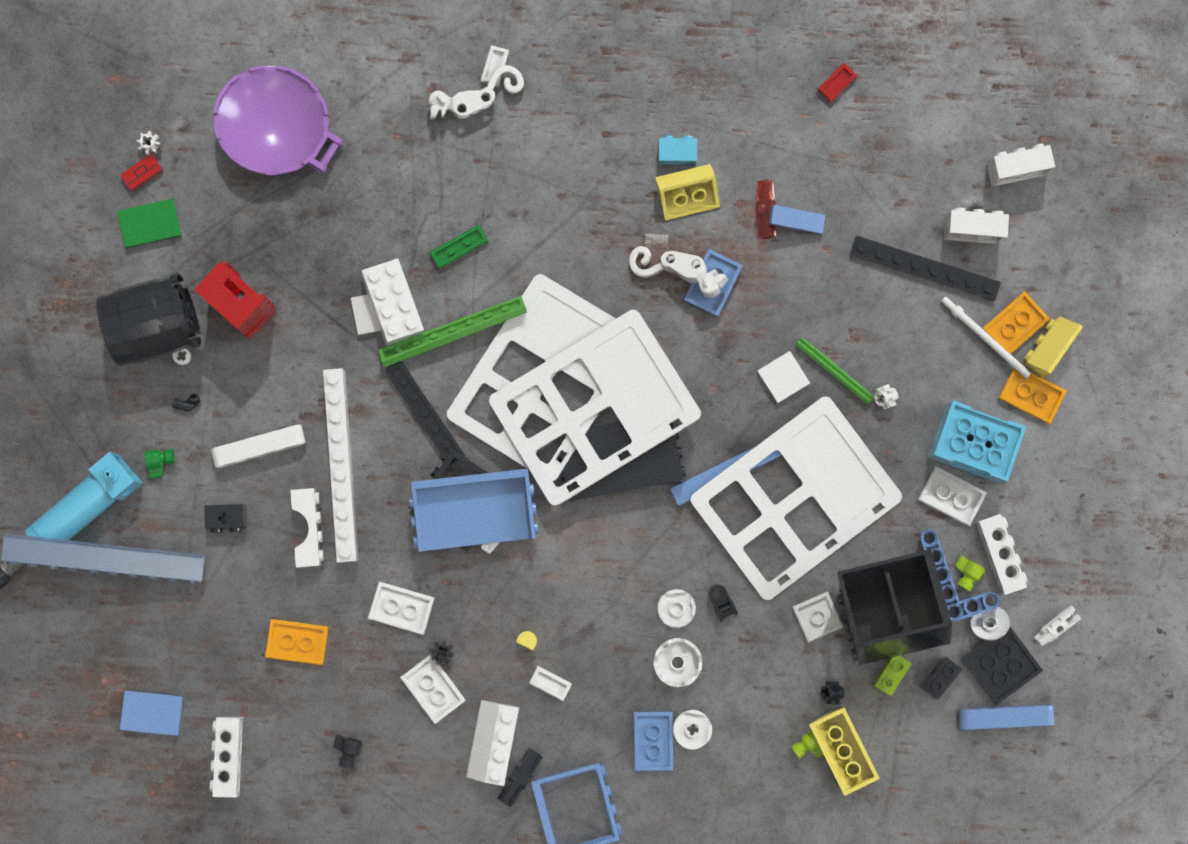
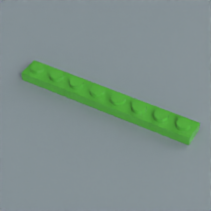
M522 296L379 349L381 361L384 367L528 313Z

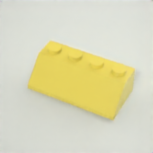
M844 706L826 713L809 724L844 796L880 779Z

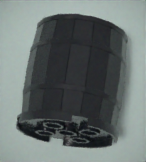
M172 273L167 278L153 279L121 288L97 298L96 309L101 332L110 356L116 365L124 366L126 364L144 362L176 353L188 347L193 349L200 347L201 337L196 338V330L200 329L197 314L188 288H182L180 282L184 281L180 273Z

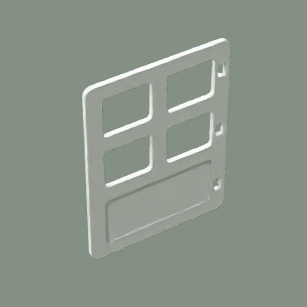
M542 274L536 275L522 295L528 313L505 321L447 411V417L451 422L529 469L505 428L500 434H497L466 415V409L483 384H487L498 391L511 383L493 371L495 364L510 342L513 341L547 361L616 319ZM578 359L560 370L594 390V394L589 402L602 394L601 389L583 360ZM538 386L532 387L513 399L514 402L518 403V408L514 412L513 417L520 428H522L532 413L550 424H554L558 420L551 406L541 401L543 393ZM598 414L580 425L584 434L587 433ZM567 434L550 463L545 464L541 461L553 482L557 480L576 450ZM562 450L567 454L560 464L556 459Z
M636 310L626 312L493 393L489 398V403L547 500L554 506H558L698 421L701 417L699 407L640 313ZM581 359L598 384L602 394L579 409L570 411L552 382L551 376ZM538 386L558 420L533 437L526 438L507 407V403L532 387ZM611 407L632 442L605 460H600L580 425L604 409ZM679 419L683 424L672 430L669 424ZM563 434H567L587 465V470L564 485L556 487L536 452ZM628 450L631 455L620 461L618 455ZM577 482L579 487L569 493L566 487Z
M822 397L693 493L690 501L759 595L765 600H771L897 505L902 499V494L829 397ZM778 450L801 480L802 485L775 505L750 474V469L772 452ZM734 481L739 482L761 512V516L736 535L730 533L709 505V500ZM812 496L834 524L836 532L814 549L808 551L785 521L784 516ZM881 503L884 508L875 514L872 508ZM772 527L794 556L795 563L773 580L767 582L744 552L743 547L767 528ZM834 539L837 544L827 550L825 544ZM786 574L790 579L780 586L777 580Z

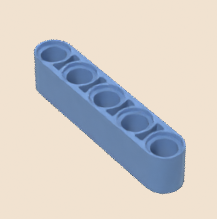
M1053 705L958 710L960 730L1055 725Z

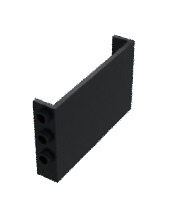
M621 422L590 427L585 434L600 460H605L632 442ZM671 423V424H669V425H670L671 429L673 430V429H674V428H673V423ZM678 433L569 499V502L573 503L575 500L679 481V483H682L683 477H686L685 466L680 464V458H683L681 447H677L676 440H679ZM566 434L558 438L559 447L566 438ZM577 449L561 472V480H566V483L587 470V465ZM561 450L557 457L558 462L563 461L567 453ZM627 450L618 455V457L622 461L631 454ZM574 482L566 488L570 493L578 488L579 485L577 482Z

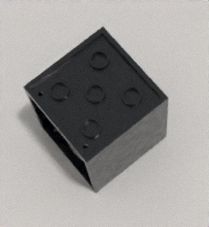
M931 549L837 572L840 593L836 595L839 605L844 607L845 612H841L844 624L848 623L849 630L846 631L848 641H853L854 649H851L853 660H858L859 665L951 644L952 622Z

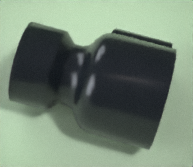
M336 734L333 747L343 753V757L340 758L338 765L353 769L355 765L354 758L360 754L363 742Z

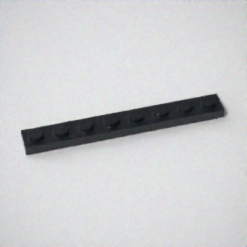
M857 235L849 254L992 301L996 300L1001 284L1000 281Z

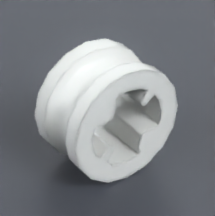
M185 348L173 353V359L179 365H186L191 359V354ZM179 352L187 353L184 361L182 359L180 361L177 360Z

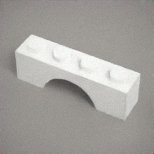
M314 488L290 490L292 510L300 512L306 518L309 526L307 538L301 545L295 548L296 568L322 566L324 550H321L320 542H323V533L319 531V523H322L321 511L318 512L317 504H320V493L316 492Z

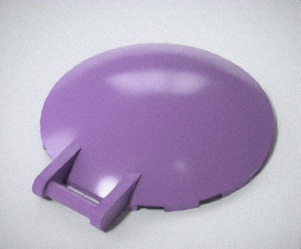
M261 65L249 68V70L235 75L228 81L215 103L213 125L221 148L236 164L254 173L282 175L296 171L305 165L325 173L329 161L337 148L341 147L344 142L341 138L328 131V110L318 88L306 76L288 67ZM327 140L332 144L319 162L315 158Z

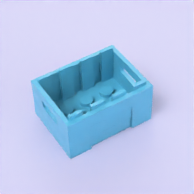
M952 400L945 405L927 458L998 484L1005 483L1009 480L1026 426L1010 420L998 419L973 410L971 406ZM968 434H971L974 439L972 442H969L967 440ZM986 441H990L992 443L991 448H987L985 446Z

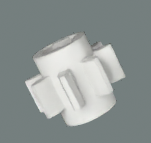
M148 131V134L140 133V140H136L138 144H141L138 149L141 152L145 150L147 156L150 155V152L157 154V148L161 146L157 142L160 137L157 134L153 136L151 131ZM147 141L151 142L150 146L147 145Z
M889 384L876 389L878 393L875 394L874 398L877 405L883 406L884 410L897 405L895 401L899 396L895 388H890Z

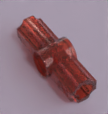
M773 180L757 181L758 201L756 202V216L759 224L758 235L761 239L776 237L775 225L769 224L771 205H776V201H774Z

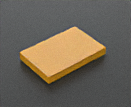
M1024 291L982 329L1006 351L1012 354L1047 323L1050 318Z
M1013 367L998 399L1050 425L1067 390L1032 372L1026 379Z
M271 619L265 658L323 665L329 627Z

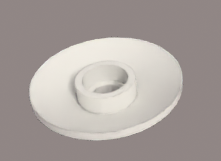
M999 607L974 615L971 618L973 633L984 640H997L1003 637L1010 628L1008 614Z

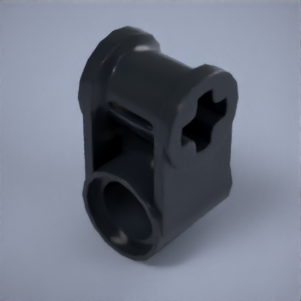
M720 584L710 586L708 596L720 622H723V619L733 614L737 615V609L725 587ZM721 588L722 595L720 598L713 597V589Z

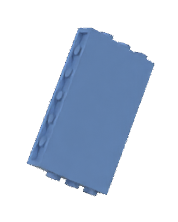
M528 469L411 482L413 497L409 498L410 509H414L415 517H411L412 529L416 528L417 536H414L413 540L414 548H418L419 552L535 539V534H539L538 523H534L533 515H536V505L531 501V496L534 495V486L529 483Z

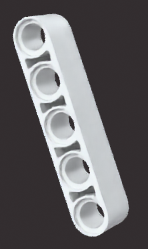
M300 424L210 449L214 466L217 469L306 444L302 425Z

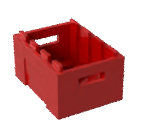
M220 261L194 290L251 340L276 313L273 309L275 305L263 293L259 296L240 279L241 274L229 262L226 261L224 264ZM243 291L245 295L239 299L237 296Z

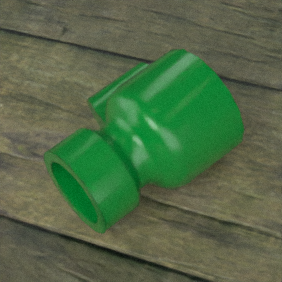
M158 449L144 452L150 479L162 477L164 463L168 465L175 464L173 449H167L164 452Z

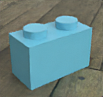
M666 135L663 138H659L658 165H696L697 138L689 135L682 136L681 138Z

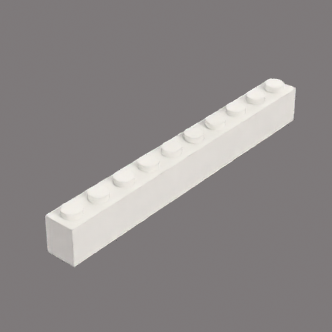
M343 368L323 370L336 558L337 563L358 562L346 376Z

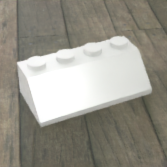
M481 700L468 766V778L500 786L505 785L519 707Z

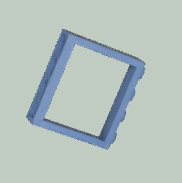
M599 762L531 780L547 844H556L541 784L595 770L612 834L576 844H607L620 840L619 835L622 834L620 823H615L614 816L617 815L615 804H610L609 796H612L609 784L605 785L604 777H607L604 765L600 766Z

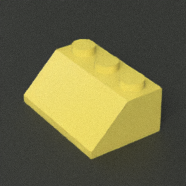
M711 164L655 177L665 220L720 207L716 177Z
M1060 316L1055 320L1051 319L1045 327L1048 330L1044 335L1040 334L1036 339L1034 350L1030 349L1025 355L1024 359L1026 361L1023 365L1041 378L1051 374L1083 328L1082 325Z

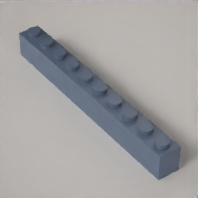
M5 534L1 561H6V564L17 565L20 562L26 563V566L38 567L39 564L46 565V568L49 569L67 567L66 570L69 571L87 569L86 572L89 573L106 571L108 575H118L119 573H125L128 577L145 575L148 579L164 577L167 581L173 582L183 579L187 583L192 584L202 581L205 555L14 534Z

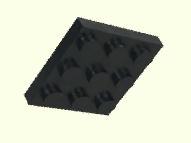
M1011 627L1003 637L997 640H983L961 657L995 705L1000 704L1043 671Z

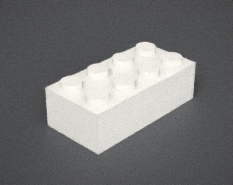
M399 259L362 270L361 278L386 346L423 333L424 328Z

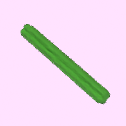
M801 337L797 341L796 346L863 402L869 404L873 400L874 396L806 339Z

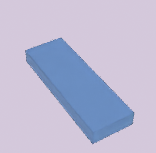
M771 205L769 224L823 234L825 215Z

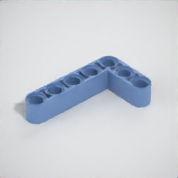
M929 529L924 530L920 534L919 538L923 551L931 549L932 552L937 551L940 554L939 561L935 562L937 571L942 569L946 572V578L940 581L942 590L949 588L952 591L951 598L945 599L948 610L951 607L958 609V615L953 618L950 617L951 621H958L996 609L1000 605V597L994 592H985L959 600L937 533ZM928 532L934 536V541L930 544L924 541V535ZM989 595H993L996 600L992 606H988L985 601ZM970 601H974L977 604V608L973 612L967 609V604Z

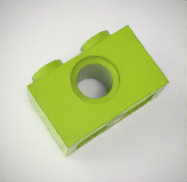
M901 656L887 659L872 686L886 695L892 696L912 663Z

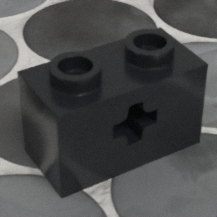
M245 504L204 505L205 529H210L211 533H222V529H230V532H242V528H247V506ZM229 516L230 520L222 521V517Z
M943 656L919 687L932 698L939 700L962 669L948 657Z

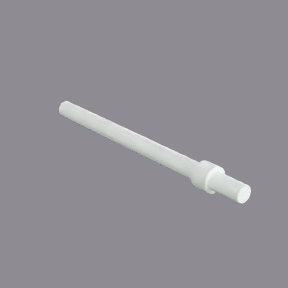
M947 297L941 301L956 319L959 318L1020 374L1026 379L1030 376L1031 372L963 312L964 309L959 305L956 306Z

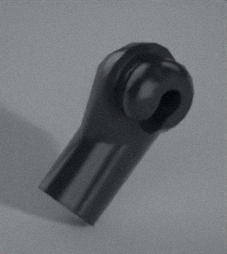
M193 393L185 401L174 399L172 408L189 412L200 404L199 395Z

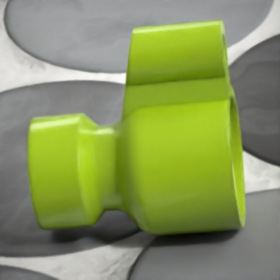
M960 556L955 564L964 574V577L959 579L957 585L970 592L973 588V582L980 580L985 569L963 556Z
M812 730L802 735L801 742H796L791 746L799 759L804 757L807 751L814 754L817 758L824 755Z

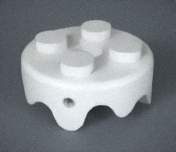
M673 638L667 640L658 647L654 655L655 672L659 679L669 686L684 687L690 685L696 680L702 669V656L699 649L686 639ZM675 657H681L683 660V665L680 668H675L672 665V660Z

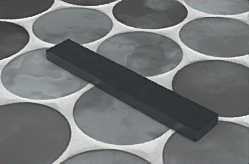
M399 361L387 369L386 373L442 456H444L447 450L451 452L452 449L465 456L403 362ZM454 457L449 466L458 461V459Z

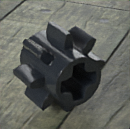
M443 641L442 645L435 642L436 649H430V653H434L431 661L436 659L438 666L443 661L449 664L448 657L454 656L453 653H450L453 646H446V641ZM439 649H440L441 651H444V650L446 651V653H445V655H444L445 657H443L442 655H440V656L437 655L438 652H439Z
M826 681V686L821 687V698L826 700V704H840L839 700L844 698V688L839 685V681Z

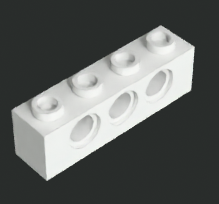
M998 514L975 522L1001 595L1027 588L1026 583H1028L1026 574L1020 569L1021 560L1019 555L1014 552L1013 546L1015 544L1012 536L1008 535L1006 518ZM995 530L1001 535L998 541H995L992 537ZM1001 549H1005L1007 552L1005 559H1001L999 556ZM1008 567L1013 569V576L1011 578L1005 574Z
M220 716L216 717V721H213L215 740L212 741V752L215 753L214 760L211 761V772H214L213 780L210 781V792H213L212 797L240 796L243 717ZM225 731L231 734L230 742L223 740L222 736ZM224 751L230 754V760L228 762H225L222 759V753ZM222 771H226L229 774L227 782L221 779Z

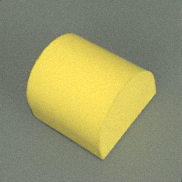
M525 631L518 636L516 641L528 649L534 650L537 644V637L534 633Z

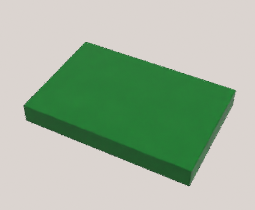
M173 198L117 211L126 249L182 236Z

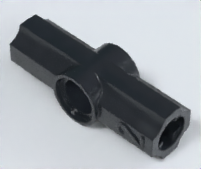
M530 748L526 751L519 765L515 766L508 777V782L498 796L501 802L512 807L521 791L528 785L533 772L543 756Z

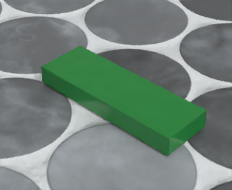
M478 224L434 249L430 254L440 270L489 241Z

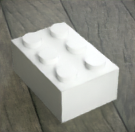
M1037 144L1028 150L1018 148L1014 150V153L1007 154L1006 151L996 153L986 166L991 187L1046 176L1055 168L1051 146Z
M954 208L944 218L943 240L1001 244L1008 237L1009 214H1003V211L984 213L982 209H974L972 212L965 211V208Z

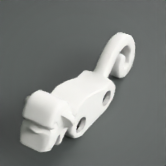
M505 65L493 72L488 86L482 90L463 91L453 97H448L441 91H434L428 100L430 120L436 119L439 112L441 113V118H444L448 110L459 119L472 116L489 108L494 103L495 92L493 89L502 74L510 73L517 81V85L512 86L510 78L506 77L504 79V88L511 94H516L522 90L524 85L523 77L516 68ZM487 95L490 100L484 102L481 97ZM462 106L466 109V111L464 113L458 112L457 108Z
M638 246L631 252L629 257V265L635 275L648 278L663 270L674 272L689 283H699L702 294L707 298L716 297L720 293L719 289L723 288L728 281L727 276L718 274L717 270L707 273V267L703 259L691 254L676 251L665 252L661 256V263L649 269H640L636 264L640 254L644 255L640 261L643 266L649 264L651 253L648 248Z

